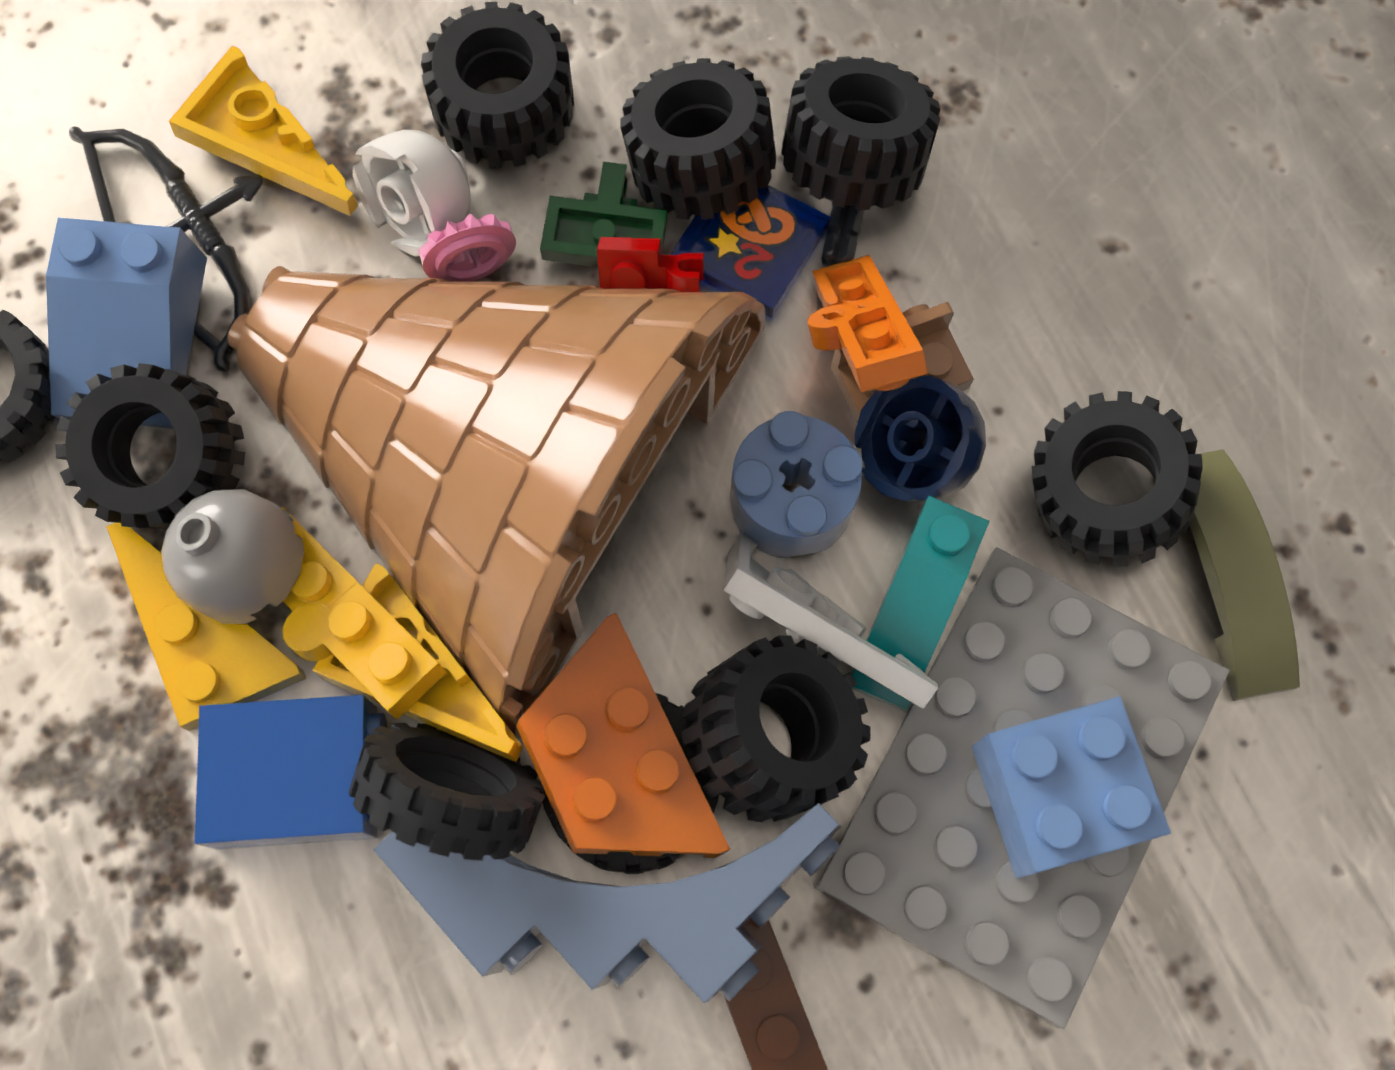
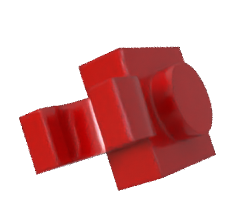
M600 237L597 246L599 284L602 289H675L680 292H701V280H704L705 275L704 253L661 255V239Z

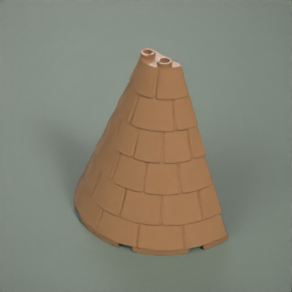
M277 266L266 277L262 294L253 305L249 314H242L233 322L228 332L227 342L229 346L237 350L238 366L243 375L278 423L285 425L324 486L331 488L370 549L377 551L413 605L420 610L428 624L519 740L521 736L516 728L518 720L557 676L584 632L575 599L685 415L689 414L708 424L763 332L766 315L764 305L756 301V298L744 292H680L675 289H602L592 285H524L515 281L450 282L441 278H374L366 274L290 271L282 266Z

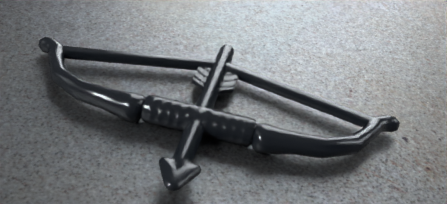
M71 126L68 130V135L72 141L83 146L103 221L116 222L94 144L123 143L140 151L165 185L167 196L181 215L179 219L166 227H178L184 233L190 230L206 255L211 256L225 278L234 296V319L230 327L239 316L249 314V288L241 272L236 251L233 246L225 244L224 239L217 231L210 217L242 198L248 202L251 201L262 186L263 177L260 175L235 177L233 179L235 184L233 187L201 205L188 184L184 181L185 172L171 161L153 141L124 128L83 132L81 128ZM196 321L194 335L214 352V365L216 369L222 372L228 371L230 368L228 355L233 349L227 342L230 327L220 342Z

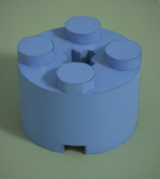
M796 411L778 413L773 419L762 423L748 434L741 443L734 459L730 502L740 533L742 532L758 544L756 548L760 551L778 558H793V556L810 553L814 555L828 549L842 536L852 516L861 490L862 459L846 436L829 423L818 418L804 416ZM793 483L801 485L793 492L784 489V484L789 486Z

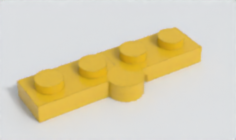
M290 514L294 520L291 522L294 525L295 534L302 538L304 556L300 575L287 598L283 600L292 610L283 626V639L285 643L306 661L316 662L324 660L333 654L370 694L398 720L447 672Z

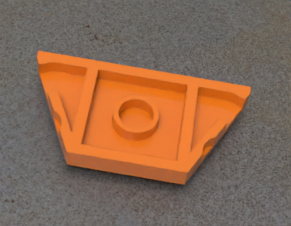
M617 613L607 616L520 717L516 726L573 853L607 854L610 851L630 852L633 855L662 856L664 853L698 854L703 855V858H717L729 851L730 847Z

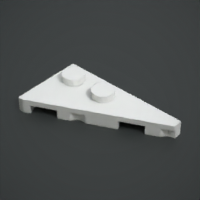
M741 532L728 552L723 589L730 594L729 599L735 607L755 619H762L766 615L786 627V634L792 636L796 644L803 639L816 643L817 653L820 649L830 652L838 659L922 709L925 708L938 689L935 681L930 679L920 668L903 655L897 654L894 658L861 638L867 628L828 597L815 590L793 570H786L780 567H774L771 572L766 570L751 558V554L758 544Z

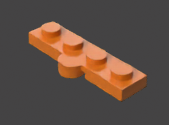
M870 255L812 271L816 291L823 305V308L812 313L807 321L812 344L816 349L822 351L842 349L861 392L872 389L877 391L894 390L904 386L909 379L928 374L924 351Z

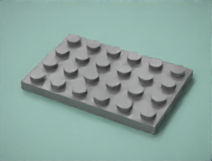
M996 547L986 562L927 675L937 683V691L924 709L912 703L839 842L840 848L832 855L815 889L1056 1028L1065 1029L1151 840L1028 876L1015 878L971 746L988 733L1120 696L1163 812H1165L1230 670Z

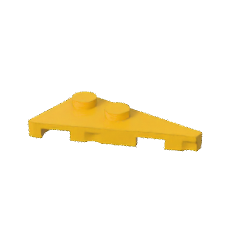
M233 45L169 120L174 136L346 215L351 216L358 207L353 193L347 189L345 178L333 164L328 165L315 149L311 136L290 110L278 103L273 89L266 81L261 82L248 66L243 52Z
M113 523L106 526L181 728L190 731L199 727V706L255 702L306 679L302 668L247 623L222 624L196 611L180 600L167 582L161 552L132 528L121 526V523Z
M375 563L362 587L447 672L404 715L517 762L524 748L390 573L384 566ZM333 654L324 660L317 661L312 671L322 680L357 695H364L369 700L380 704Z

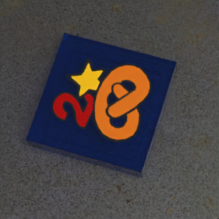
M767 185L766 188H758L759 196L750 204L743 201L739 203L738 211L728 215L724 211L713 213L714 218L701 220V215H695L670 255L704 253L705 275L704 280L701 281L722 292H744L756 298V301L764 305L765 315L773 318L826 233L830 216Z

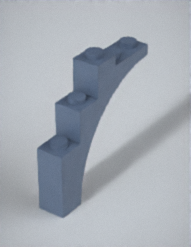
M818 803L775 840L724 867L673 882L634 886L575 881L528 865L512 855L499 860H494L490 855H484L482 861L465 860L461 854L450 852L449 857L429 852L430 847L416 843L413 847L395 839L397 833L393 831L373 850L482 977L500 973L504 969L510 975L517 972L541 949L543 944L536 937L542 933L591 990L606 985L610 980L620 988L649 960L650 957L642 949L649 942L705 1004L719 992L730 1001L760 971L751 959L763 947L743 926L752 919L761 928L789 900L790 896L782 887L802 867L811 877L840 848V845L832 836L841 826Z

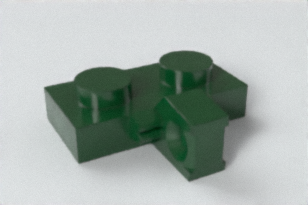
M603 161L598 194L585 193L583 200L549 195L540 246L542 260L598 267L597 246L600 237L661 239L662 255L667 227V210L637 207V199L626 198L628 178H626L627 164Z

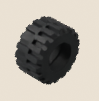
M497 1L485 2V8L480 10H474L471 5L460 10L462 15L460 18L455 20L449 16L440 23L442 34L432 33L426 42L429 52L422 53L421 59L423 71L421 76L435 126L440 136H445L447 146L456 153L464 150L466 160L478 164L482 158L488 160L489 167L502 168V162L513 160L514 167L526 164V156L534 154L539 159L548 153L547 143L550 142L558 145L564 138L563 126L570 127L573 119L572 106H574V94L569 53L566 43L561 42L560 31L553 23L545 25L544 15L532 10L525 14L523 13L522 5L511 2L507 8H498ZM497 78H514L523 81L516 88L503 93L491 94L477 91L484 83Z
M850 56L837 57V61H820L816 63L815 68L805 69L800 74L799 80L795 81L793 85L781 155L784 156V168L786 172L793 173L792 180L799 187L810 189L809 195L819 200L824 198L830 200L832 205L844 208L845 205L855 206L857 210H870L871 206H878L882 209L894 205L895 200L904 202L912 196L913 190H918L922 184L941 119L939 117L941 110L939 102L933 99L934 92L928 85L919 83V77L910 71L898 69V65L875 61L874 58L862 57L861 59H854Z
M698 58L697 62L685 64L684 60L673 63V68L666 71L660 68L650 74L651 80L649 82H640L632 90L634 97L626 99L622 108L624 117L620 118V128L635 187H638L640 196L646 203L654 202L655 209L667 210V213L675 211L676 218L689 220L692 215H701V220L713 219V213L724 211L728 215L738 211L739 203L743 201L750 204L759 196L758 188L767 187L772 179L771 170L776 167V149L770 100L767 97L765 86L761 80L754 81V74L745 67L735 70L734 63L726 60H721L719 63H711L710 58Z
M138 363V368L125 364L112 367V378L96 374L86 381L91 390L88 395L78 392L73 394L67 403L75 409L71 418L60 417L57 430L66 432L65 444H55L56 459L67 460L69 468L60 472L65 486L80 487V490L73 498L83 508L97 509L95 516L106 522L121 523V526L168 529L176 514L192 499L211 491L236 489L240 478L231 475L234 464L244 466L245 452L235 450L234 441L244 439L241 425L229 422L228 419L235 414L229 402L217 399L216 396L219 392L210 385L197 381L196 378L152 364ZM163 412L170 420L176 433V456L167 473L158 481L147 485L139 478L133 468L130 456L131 442L136 430L146 419Z
M1118 391L1116 401H1105L1104 394L1101 392L1089 395L1088 407L1081 409L1076 401L1063 409V423L1052 418L1044 428L1046 441L1038 440L1033 453L1035 466H1032V481L1038 515L1043 517L1044 528L1050 537L1059 536L1061 538V548L1072 556L1078 549L1085 552V562L1098 566L1101 557L1104 556L1114 557L1113 567H1128L1129 556L1138 555L1141 563L1152 560L1156 556L1157 547L1162 546L1168 551L1178 542L1179 531L1181 529L1187 531L1193 519L1201 486L1202 454H1195L1198 441L1192 429L1181 432L1183 418L1175 410L1171 409L1162 415L1159 413L1160 401L1147 395L1143 403L1139 404L1132 402V392ZM1119 456L1133 459L1142 464L1153 476L1155 485L1144 497L1137 501L1124 505H1107L1085 495L1076 484V480L1081 472L1091 463L1105 457Z
M778 635L770 641L765 637L754 641L707 672V676L696 683L691 691L695 698L685 704L682 718L692 723L689 728L682 731L683 746L693 748L695 757L688 760L693 773L701 771L707 780L701 788L711 799L718 795H722L725 798L723 809L733 815L746 811L749 821L763 822L770 818L773 819V822L781 821L812 809L818 803L821 805L839 797L838 793L849 789L857 780L854 772L864 768L868 754L861 748V745L871 741L870 726L863 724L861 717L868 710L864 698L857 699L852 690V687L857 685L850 672L845 675L841 674L837 669L839 660L834 655L827 652L820 656L817 654V644L806 639L794 644L792 636ZM760 702L773 708L785 722L791 738L790 758L778 751L767 738L760 720Z

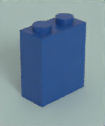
M364 695L199 706L194 844L218 850L377 839V828L369 823L370 815L360 814L353 806L354 797L349 796V788L366 736L368 734L371 735L372 731L377 727L384 726L387 728L385 714L377 713V706Z

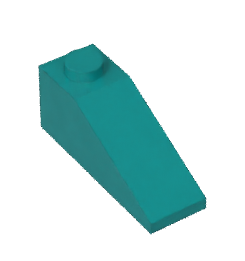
M928 496L914 523L866 641L894 658L897 654L903 655L925 674L967 579L989 520ZM854 668L852 677L857 685L852 687L853 690L901 711L907 712L909 710L911 701Z

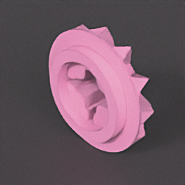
M468 214L463 221L457 223L447 221V226L444 230L433 231L428 234V243L424 244L418 251L423 270L428 277L446 279L450 282H472L484 278L499 269L513 254L516 248V239L509 222L499 221L494 214L485 215L480 219H476L472 214Z

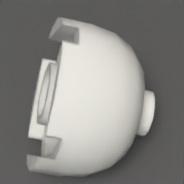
M401 130L378 137L357 150L356 155H362V161L353 166V178L359 198L369 217L378 228L388 223L403 236L391 241L398 249L413 256H420L418 250L428 243V234L433 231L444 230L447 226V221L457 223L467 217L470 208V187L466 165L454 150L447 147L439 139L419 130Z

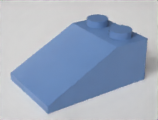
M58 217L46 272L51 415L56 418L61 416L71 418L75 409L67 403L73 394L78 392L88 395L91 390L86 381L96 374L112 378V367L125 364L138 368V363L152 364L186 375L207 257L181 228ZM163 412L149 417L140 425L174 429L170 420Z

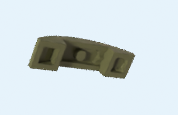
M1223 449L1200 453L1202 454L1203 465L1200 480L1201 486L1190 526L1224 633L1215 639L1222 666L1230 670L1226 679L1232 699L1237 701L1299 688L1298 652L1290 604L1277 556L1260 511L1243 477Z

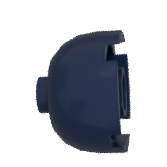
M929 375L909 379L904 386L894 390H875L861 409L854 433L855 447L861 448L862 460L866 467H862L865 479L881 494L912 503L926 502L928 496L938 500L946 499L965 488L979 470L986 448L985 422L975 401L953 383Z

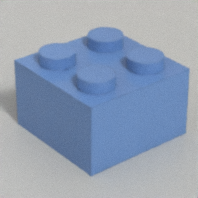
M1120 696L988 733L971 746L1015 878L1028 876L1171 834Z

